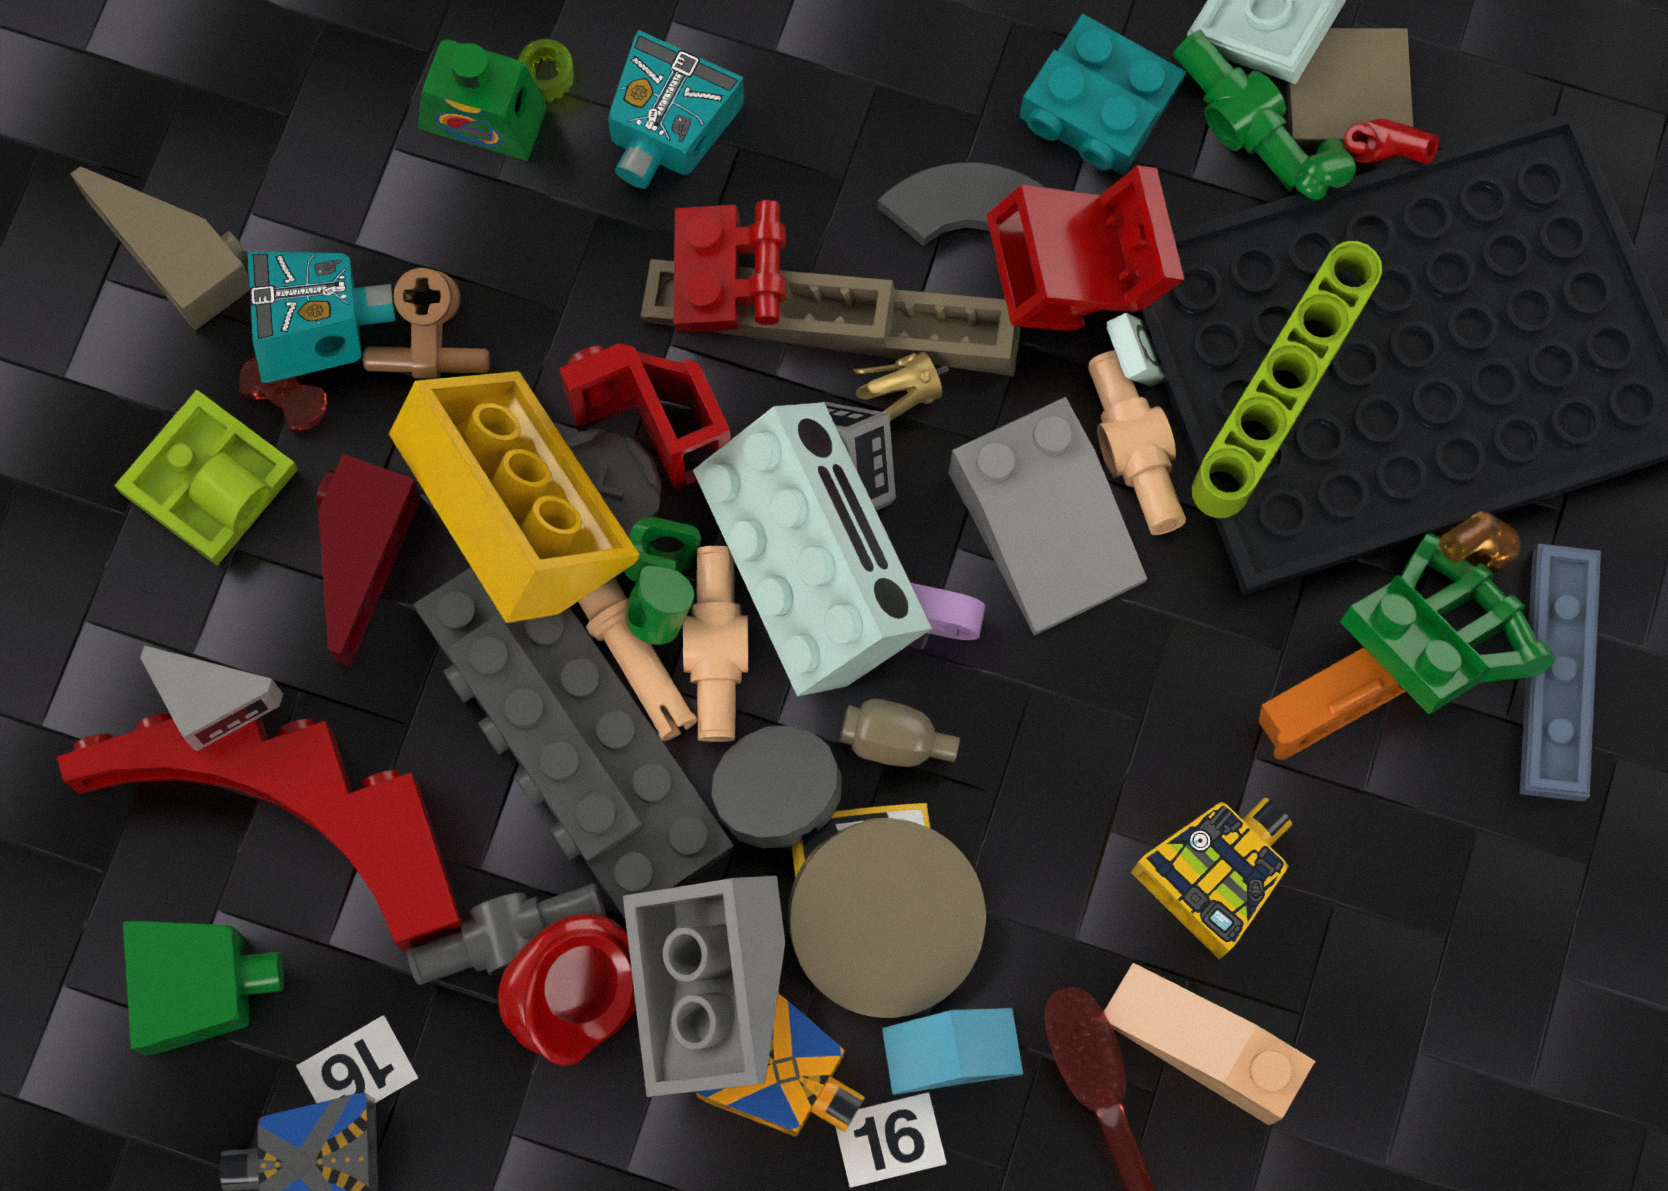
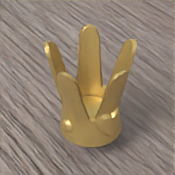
M921 352L918 355L912 353L897 360L893 365L853 369L856 374L898 370L860 386L856 390V395L858 398L866 400L907 390L905 396L883 411L884 413H889L891 422L919 403L930 404L934 399L941 398L942 387L938 375L948 372L949 367L943 366L935 369L929 356L925 352Z

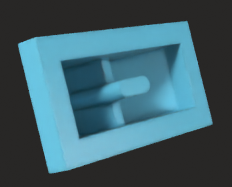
M1012 1008L950 1010L882 1028L892 1095L1023 1075Z

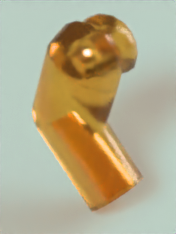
M1479 512L1443 534L1440 538L1441 551L1450 561L1460 562L1478 551L1479 557L1487 554L1492 558L1486 564L1492 568H1501L1508 562L1514 561L1518 557L1521 547L1517 531L1488 512Z

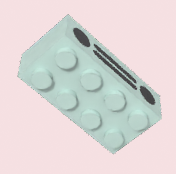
M824 402L772 407L693 470L797 696L847 687L932 629Z

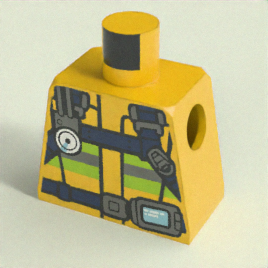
M1263 798L1243 819L1227 804L1220 802L1145 854L1135 865L1131 873L1220 960L1239 941L1289 867L1285 860L1271 846L1292 826V822L1288 815L1268 798Z

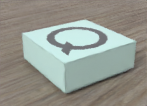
M1124 313L1108 321L1107 330L1125 377L1150 387L1162 382L1164 375L1143 320Z

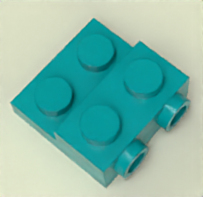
M1082 13L1059 50H1053L1025 93L1019 118L1025 120L1028 127L1038 136L1050 141L1058 139L1078 150L1082 159L1091 166L1104 171L1111 169L1124 176L1181 87L1186 71Z

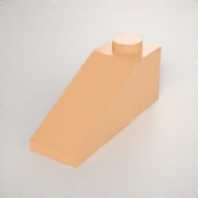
M1132 963L1099 1018L1104 1024L1267 1125H1271L1284 1117L1315 1063V1060L1258 1025L1135 963Z

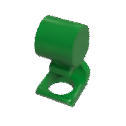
M656 517L641 518L633 526L628 537L640 556L634 565L624 571L628 578L636 581L627 602L626 623L632 634L641 641L649 644L663 645L673 641L678 636L694 599L693 587L689 580L680 572L689 570L700 546L701 536L698 529L692 525ZM659 537H673L680 540L685 546L679 551L666 553L654 549L650 542Z

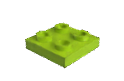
M196 390L114 486L122 495L218 566L298 471V468L294 461L200 391Z

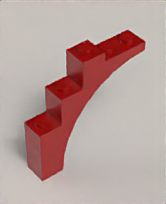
M167 712L146 717L136 724L137 730L114 738L108 733L83 738L74 743V751L57 756L63 781L79 794L128 782L183 780L232 788L281 807L318 830L350 860L375 896L394 943L403 952L409 947L461 930V922L463 921L419 784L412 773L400 776L398 770L377 773L361 782L363 789L353 792L335 734L325 721L317 724L314 723L313 719L293 721L276 730L277 737L268 740L262 718L259 717L196 752L182 737L171 714Z

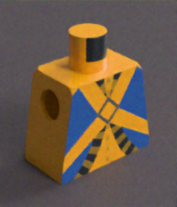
M779 993L765 1083L695 1091L697 1097L706 1103L795 1137L801 1131L811 1112L846 1132L865 1099L863 1095L832 1078L844 1057L845 1050Z

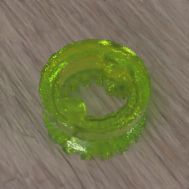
M541 39L527 45L519 55V61L528 67L543 99H548V102L554 101L553 98L558 97L560 99L563 97V93L569 92L570 86L574 82L573 76L575 75L570 52L563 44L555 40ZM547 58H550V61L555 59L556 69L560 72L559 75L550 80L537 79L534 63L538 64L540 62L539 59H543V61H546Z

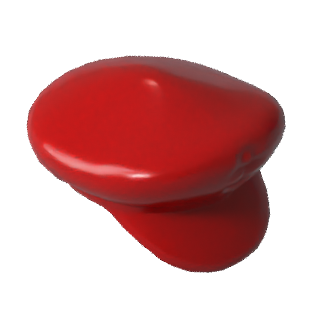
M576 914L560 919L538 933L509 963L499 984L498 1007L504 1025L511 1030L512 1035L517 1038V1041L523 1047L542 1055L545 1059L556 1065H573L582 1060L594 1047L617 1033L633 1015L636 1003L627 931L614 920L595 914Z

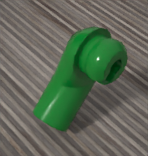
M1329 138L1323 141L1318 147L1317 154L1308 157L1302 163L1304 170L1296 177L1295 187L1303 195L1316 201L1324 198L1329 186L1341 188L1349 184L1356 172V164L1351 154L1346 150L1344 143L1337 138Z

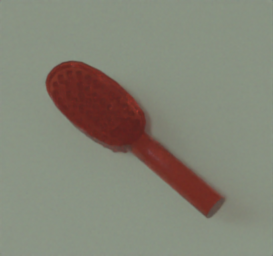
M1061 988L1051 995L1046 1003L1044 1012L1047 1037L1055 1062L1067 1086L1078 1101L1088 1109L1096 1111L1127 1191H1156L1120 1103L1125 1095L1127 1080L1124 1060L1114 1031L1105 1013L1091 994L1081 988Z

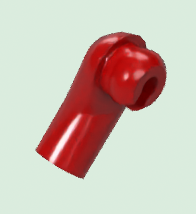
M1381 118L1367 123L1353 124L1345 132L1343 143L1354 161L1358 163L1371 164L1402 156L1423 164H1430L1437 153L1439 137L1399 122Z

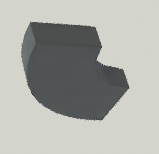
M983 163L945 164L921 171L901 181L878 200L877 209L922 246H925L940 234L961 228L990 231L986 214L1020 185L1045 187L1021 173L996 165Z

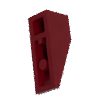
M345 454L342 455L336 471L328 470L323 476L316 495V505L320 506L318 515L328 650L339 666L350 669L422 497L413 478Z

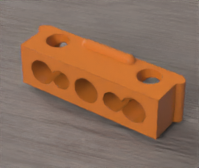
M1363 647L1262 704L1258 722L1275 746L1274 757L1278 760H1286L1401 695L1406 690Z

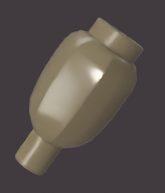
M869 699L861 707L848 705L839 739L840 743L851 745L855 754L862 759L901 767L919 765L927 760L928 757L954 763L960 741L959 737L935 732L930 719L921 711L882 699Z

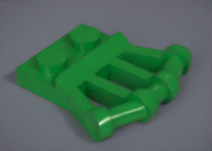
M1427 532L1419 541L1400 575L1395 576L1388 585L1351 605L1340 620V623L1429 715L1479 683L1533 677L1546 671L1555 661V657L1548 644L1538 642L1522 613L1525 605L1514 594L1507 597L1491 581L1494 574L1483 563L1474 565L1439 544L1442 537L1433 532ZM1427 565L1455 583L1425 600L1415 590V586ZM1473 598L1487 614L1456 631L1442 616ZM1503 630L1514 652L1479 655L1473 648Z

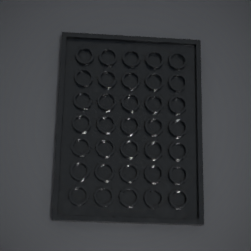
M1576 109L1437 151L1430 164L1407 160L1355 176L1344 187L1334 188L1329 186L1326 195L1321 200L1314 201L1299 193L1174 231L1173 235L1185 280L1147 308L1136 311L1139 319L1143 320L1164 375L1162 379L1195 469L1198 472L1204 457L1328 254L1341 243L1359 241L1375 250L1381 260L1382 274L1370 299L1247 503L1237 514L1231 517L1214 518L1243 595L1422 539L1427 532L1438 534L1668 460V324ZM1348 271L1335 272L1337 279L1343 285L1349 287L1361 286L1359 279L1353 273ZM1316 320L1304 322L1307 331L1319 338L1331 336L1328 327L1322 322ZM1286 370L1273 372L1276 382L1282 387L1288 389L1301 387L1299 379L1292 372ZM1257 421L1241 423L1245 434L1255 440H1267L1270 438L1268 429L1262 423ZM1226 472L1210 474V480L1218 490L1226 493L1239 490V484L1231 474Z

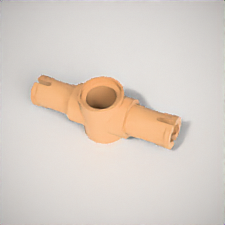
M1116 351L1102 353L1090 360L1088 369L1104 408L1100 416L1102 423L1097 426L1098 441L1104 462L1112 477L1123 476L1126 486L1134 487L1150 533L1152 535H1160L1171 532L1181 527L1185 523L1186 517L1169 476L1173 469L1171 461L1176 458L1175 442L1170 424L1162 408L1159 406L1150 408L1147 399L1139 397L1133 380L1125 377Z
M705 546L697 549V603L691 605L690 616H686L683 622L684 673H690L691 683L697 685L698 741L730 742L735 740L736 684L742 682V672H748V615H742L741 605L735 603L734 558L727 546Z

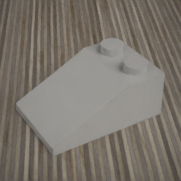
M1066 397L952 450L948 474L1034 636L1146 582V574L1097 454Z
M777 876L731 878L623 896L647 1097L765 1083L785 947Z

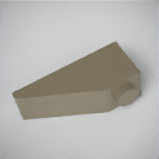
M81 166L71 173L85 199L194 331L250 291L249 275L244 267L248 264L247 252L230 231H227L220 237L206 219Z

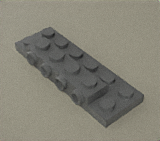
M471 567L413 604L415 610L452 663L451 666L443 670L451 686L463 703L473 697L477 700L487 715L486 718L478 722L486 738L498 755L510 749L522 767V770L513 775L521 790L534 808L545 801L558 823L549 828L556 842L570 861L579 855L582 856L625 922L623 896L680 887L734 850V845L570 607L558 615L506 623Z

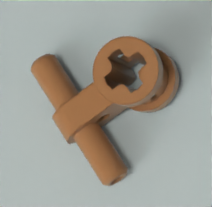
M427 268L412 269L402 275L394 289V303L400 315L411 322V347L368 346L363 353L364 368L367 371L412 372L413 378L440 379L441 373L486 374L490 369V353L487 349L442 348L443 324L455 316L460 305V292L455 281L443 272ZM427 281L429 288L440 291L441 296L440 303L429 305L428 314H426L425 306L416 304L414 299L415 292L425 291Z

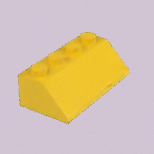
M519 371L414 382L389 432V436L506 623L558 615L636 563L640 554Z

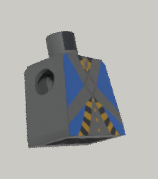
M367 1093L352 1094L259 1118L258 1148L222 1151L220 1157L222 1190L378 1191L375 1098Z

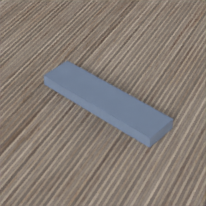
M1537 544L1532 551L1529 625L1538 642L1548 644L1555 657V661L1552 666L1541 674L1526 678L1520 794L1575 801H1585L1590 797L1601 551Z

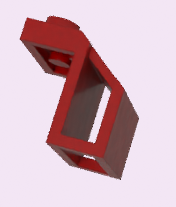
M1137 165L1101 195L1020 185L986 214L1011 326L1071 332L1085 327L1084 315L1100 310L1132 313L1145 309L1185 280L1158 170L1154 167Z
M618 343L606 349L602 346H592L583 349L569 359L568 365L559 368L568 410L578 431L636 407L675 494L699 484L693 470L685 473L683 454L707 444L713 455L731 440L730 428L698 362L683 359V363L640 353L636 351L635 347ZM659 400L690 407L700 430L677 439Z

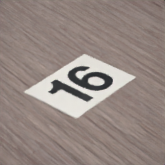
M384 1015L296 1065L316 1103L358 1093H367L375 1098L376 1103L418 1079Z
M929 1092L859 1109L846 1132L835 1127L850 1188L947 1164Z

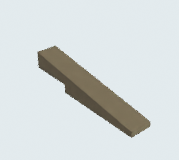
M651 259L641 318L643 322L674 326V261ZM740 267V279H749L755 275V268ZM780 270V275L786 279V299L780 302L779 323L775 325L757 324L755 322V305L740 306L739 330L708 331L892 359H901L912 353L918 355L921 352H925L933 365L1014 376L1021 326H1011L1005 299L895 290L893 280Z

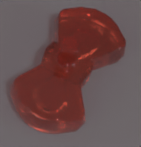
M256 357L248 360L242 367L239 376L240 395L248 400L269 399L274 405L282 408L287 427L291 431L297 433L311 429L323 418L327 406L324 389L299 384L295 377L262 383Z

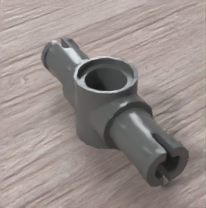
M594 883L541 902L537 896L527 899L525 893H513L491 899L473 907L469 911L471 919L461 922V930L406 949V954L411 972L418 985L474 967L477 972L487 969L488 975H500L504 973L509 963L523 947L552 923L576 914H595L607 917L599 890Z

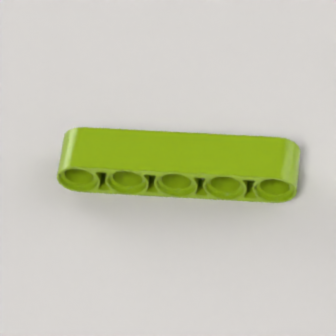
M1346 241L1337 245L1328 254L1210 447L1192 485V498L1197 507L1206 515L1214 518H1228L1237 514L1245 506L1357 321L1382 274L1381 260L1377 252L1369 245L1359 241ZM1348 271L1353 273L1359 279L1361 286L1349 287L1343 285L1337 279L1335 272ZM1308 320L1322 322L1328 327L1331 336L1319 338L1307 331L1304 322ZM1277 370L1292 372L1299 379L1301 387L1297 389L1282 387L1276 382L1273 372ZM1245 421L1262 423L1268 429L1270 438L1267 440L1250 438L1245 434L1241 423ZM1214 472L1231 474L1237 480L1239 490L1229 493L1218 490L1212 484L1210 474Z

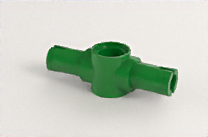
M1197 30L1175 49L1173 57L1178 60L1206 93L1203 100L1208 105L1204 109L1208 126L1216 138L1230 150L1237 151L1244 147L1249 154L1256 152L1283 183L1285 188L1292 192L1296 189V177L1304 170L1302 163L1309 156L1284 128L1287 125V121L1283 117L1286 113V105L1280 91L1261 72L1252 71L1247 75L1241 67L1233 69L1202 30Z

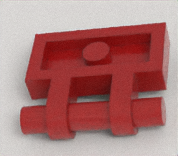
M772 200L757 202L755 204V223L749 227H740V213L736 205L675 208L673 324L678 333L739 330L740 306L755 305V322L757 324L775 325L779 323L780 302L786 299V279L780 275V251L786 247V227L780 223V204ZM740 254H755V275L749 279H740Z

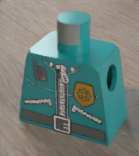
M638 30L634 37L608 118L611 141L626 149L615 168V173L628 184L642 189L648 187L659 165L681 175L690 174L744 104L743 77Z
M247 252L252 337L262 383L283 380L356 362L362 356L359 325L396 321L391 284L355 288L350 257L343 253Z

